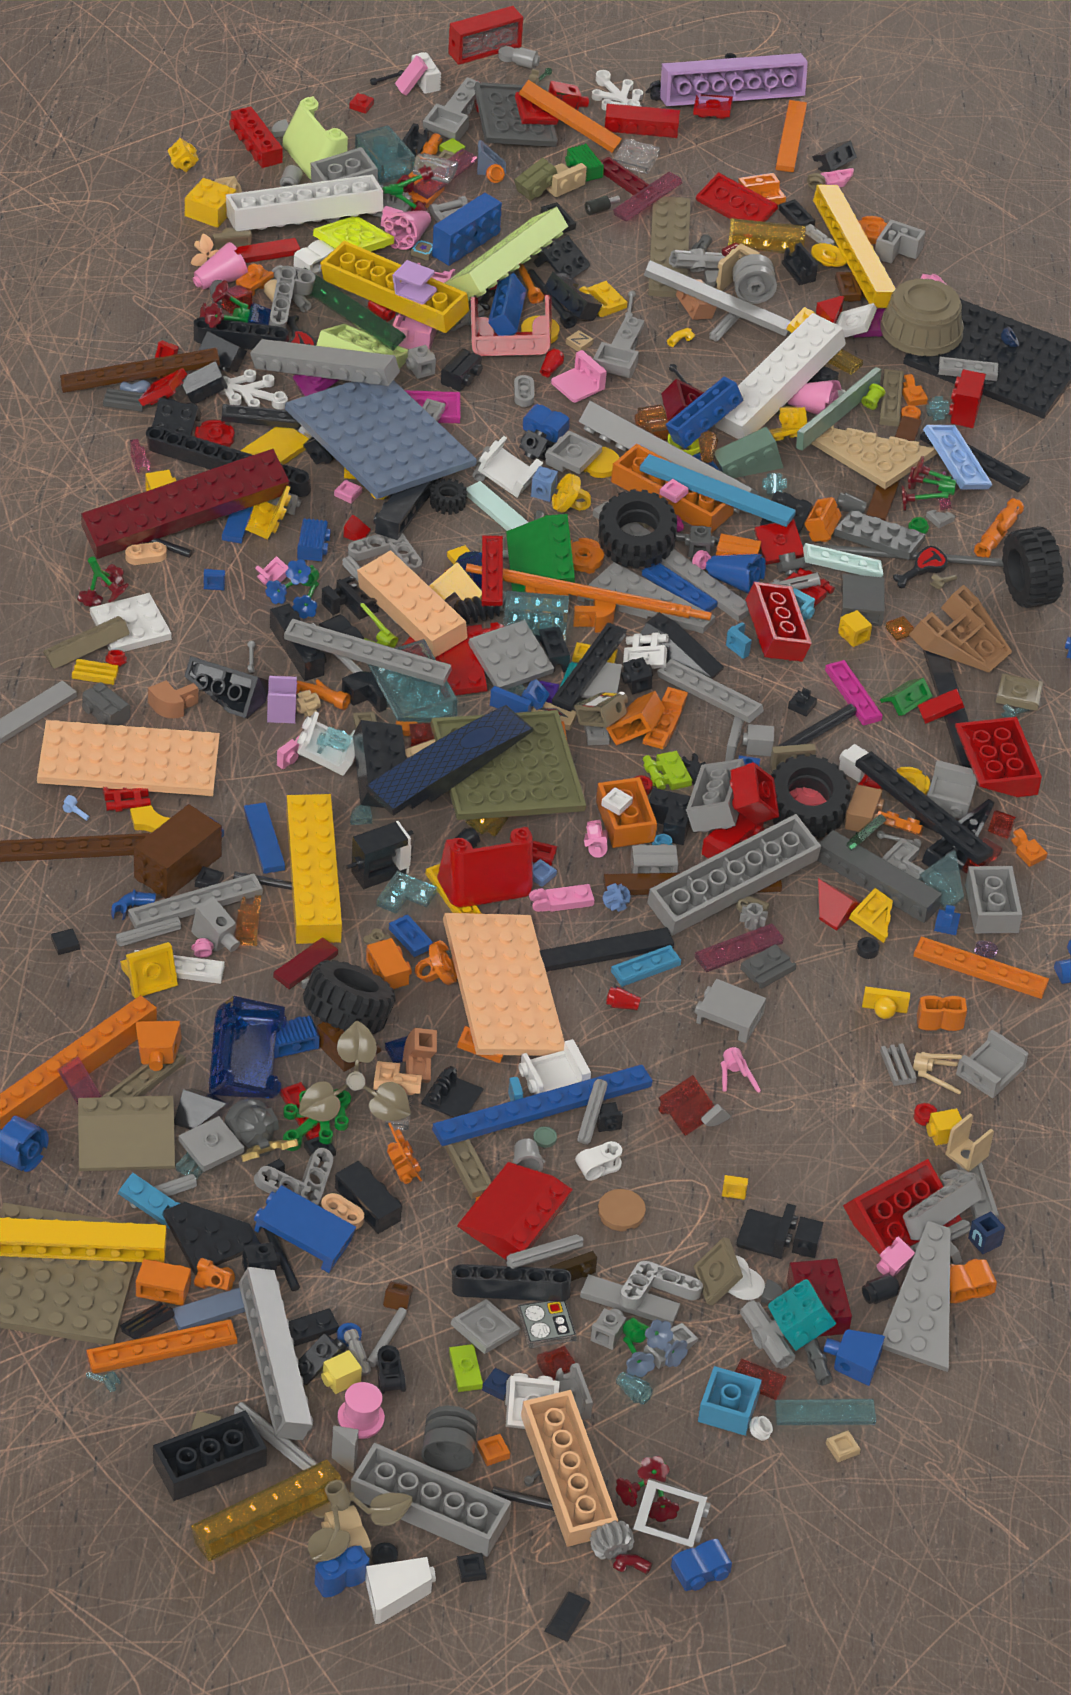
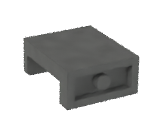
M843 574L841 617L858 610L872 626H882L884 617V577Z

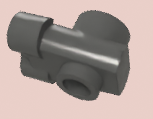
M795 552L779 555L780 563H777L778 572L784 571L785 575H789L793 572L797 573L796 569L811 567L813 564L806 563L804 557L796 559Z

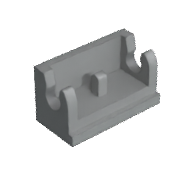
M579 1363L572 1364L570 1372L567 1374H563L562 1368H559L556 1372L555 1380L560 1381L559 1392L571 1390L581 1419H591L593 1401Z

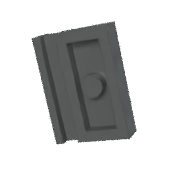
M775 944L742 962L740 969L754 983L757 982L759 988L762 989L795 971L796 963H792L790 957Z

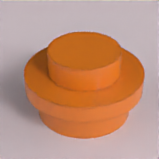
M493 164L486 170V177L492 183L501 182L505 176L504 169L498 164Z

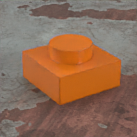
M501 1434L477 1441V1449L486 1466L510 1459V1451Z

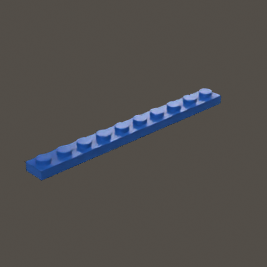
M638 1065L433 1123L432 1130L441 1146H446L588 1105L594 1082L597 1079H602L608 1084L603 1100L649 1088L652 1086L653 1080L644 1066Z

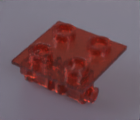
M692 1075L659 1097L661 1103L658 1110L663 1115L670 1114L684 1136L704 1124L701 1120L702 1117L715 1105Z

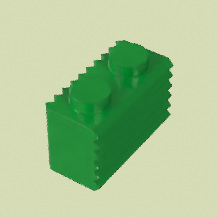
M586 143L567 149L565 162L568 167L571 168L580 163L587 167L585 182L603 177L604 165Z

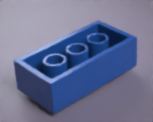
M483 193L436 223L433 227L432 256L450 266L486 241L497 236L501 229L502 202L487 193Z

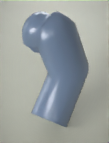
M141 380L134 384L122 382L120 390L144 393L150 387V383L146 380Z

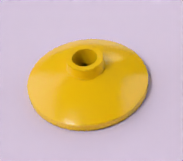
M819 243L815 244L811 249L812 256L824 266L840 267L847 263L840 249L834 245Z

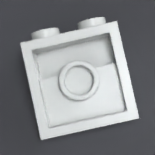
M516 1373L510 1376L506 1386V1427L525 1429L521 1418L523 1401L559 1393L560 1381H553V1378L549 1376H539L538 1379L528 1378V1375L523 1373Z

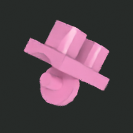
M601 820L588 821L586 826L587 833H585L584 838L585 847L588 846L589 853L592 856L600 858L607 852L608 832L607 830H602Z

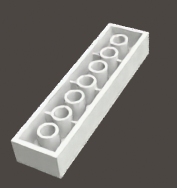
M373 175L226 195L227 217L236 231L263 230L272 226L283 227L286 224H303L308 221L320 222L323 219H339L344 216L356 217L359 214H376L383 211V190Z
M812 313L738 385L744 401L718 421L715 427L737 439L758 431L780 410V407H783L846 345L843 328Z

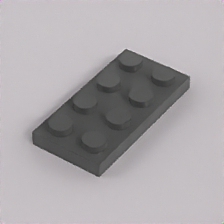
M850 510L835 528L834 532L836 537L910 560L925 541V534L915 529H908L896 523L883 521L878 517H871Z

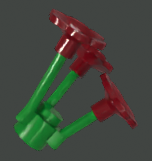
M226 280L219 283L212 294L213 302L215 303L208 307L206 303H203L200 309V317H205V322L209 324L210 328H215L222 320L251 323L253 311L248 309V304L242 303L231 296V293L227 291L229 285ZM223 298L229 299L240 307L235 308L233 316L224 315L217 302Z
M921 456L917 466L911 468L908 477V489H915L916 483L924 484L925 482L939 485L938 491H942V493L907 494L904 486H901L903 511H906L908 502H915L917 499L948 498L949 495H954L956 479H951L952 476H945L930 470L929 467L924 466V456ZM922 473L927 476L928 474H930L932 476L940 478V481L925 478V476L919 474Z

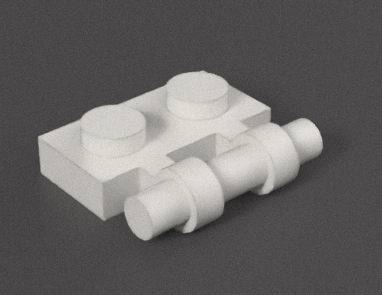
M655 632L652 635H642L640 633L634 634V636H627L626 644L633 646L624 648L623 663L644 657L646 664H650L652 669L666 668L667 648L665 645L660 644L668 642V634ZM651 643V646H642L643 644Z

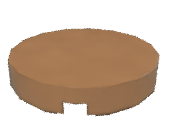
M614 1189L605 1193L600 1198L598 1216H600L602 1223L612 1230L627 1231L630 1228L635 1229L643 1222L645 1217V1203L633 1191Z

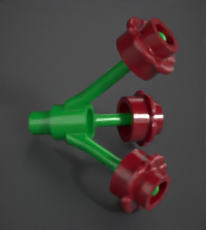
M424 164V167L419 169L420 175L413 178L408 175H402L398 179L397 184L383 186V194H390V196H395L412 207L411 211H427L425 207L426 202L422 203L418 200L414 204L403 196V192L411 193L414 190V182L423 178L425 183L428 181L432 182V177L435 176L431 166L427 167Z

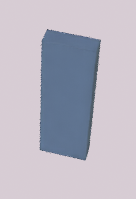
M240 1287L173 1308L175 1314L173 1319L178 1330L206 1325L243 1313L245 1308Z

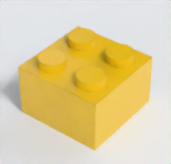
M202 178L185 197V216L218 228L227 218L226 195L236 193L237 189Z

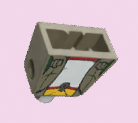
M601 692L574 705L579 724L609 727L626 715L625 704L628 702V697L624 692Z

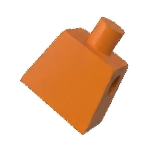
M180 1021L136 1022L141 1063L149 1064V1068L153 1071L161 1070L163 1064L174 1063L182 1040Z

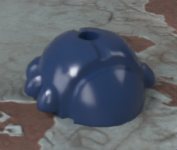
M1009 326L1004 328L1001 333L1003 343L1009 345V347L1019 346L1013 330Z

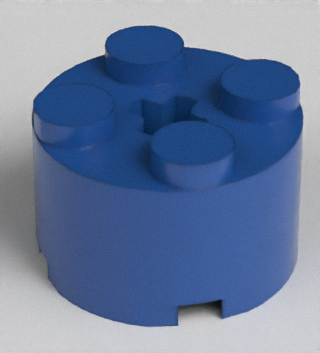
M17 1115L13 1116L4 1128L0 1129V1161L17 1170L30 1172L41 1162L43 1147L47 1149L49 1141L47 1131Z

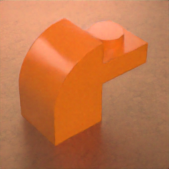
M594 599L593 606H574L573 627H594L595 633L601 632L607 623H614L616 604Z

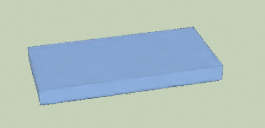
M926 425L924 427L925 434L953 478L956 479L960 489H989L992 486L990 479L955 425Z

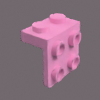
M581 350L576 352L575 368L552 378L551 384L569 400L576 403L605 389L607 371L594 361L591 356Z

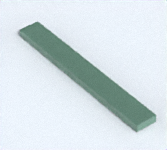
M877 367L872 369L797 431L796 448L803 451L861 402L862 397L867 395L870 384L880 385L882 369Z

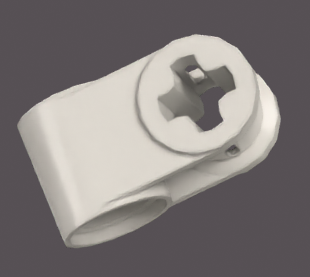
M606 1142L594 1148L581 1151L576 1156L575 1161L584 1177L592 1181L609 1173L617 1172L621 1168L622 1162L619 1157L622 1155V1147L616 1142Z

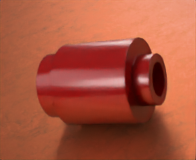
M369 300L368 309L382 321L388 322L395 317V311Z

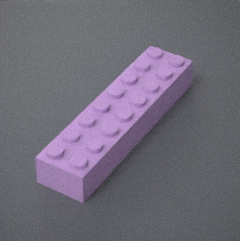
M801 53L662 63L660 98L666 106L695 104L696 95L699 97V103H706L710 99H716L720 102L729 100V98L701 96V94L733 96V101L805 96L808 62Z

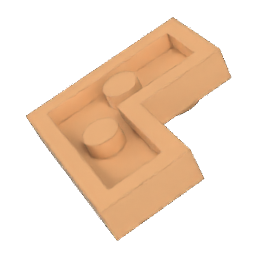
M377 1061L373 1089L378 1090V1087L385 1082H394L399 1084L407 1095L420 1094L422 1075L400 1073V1063Z

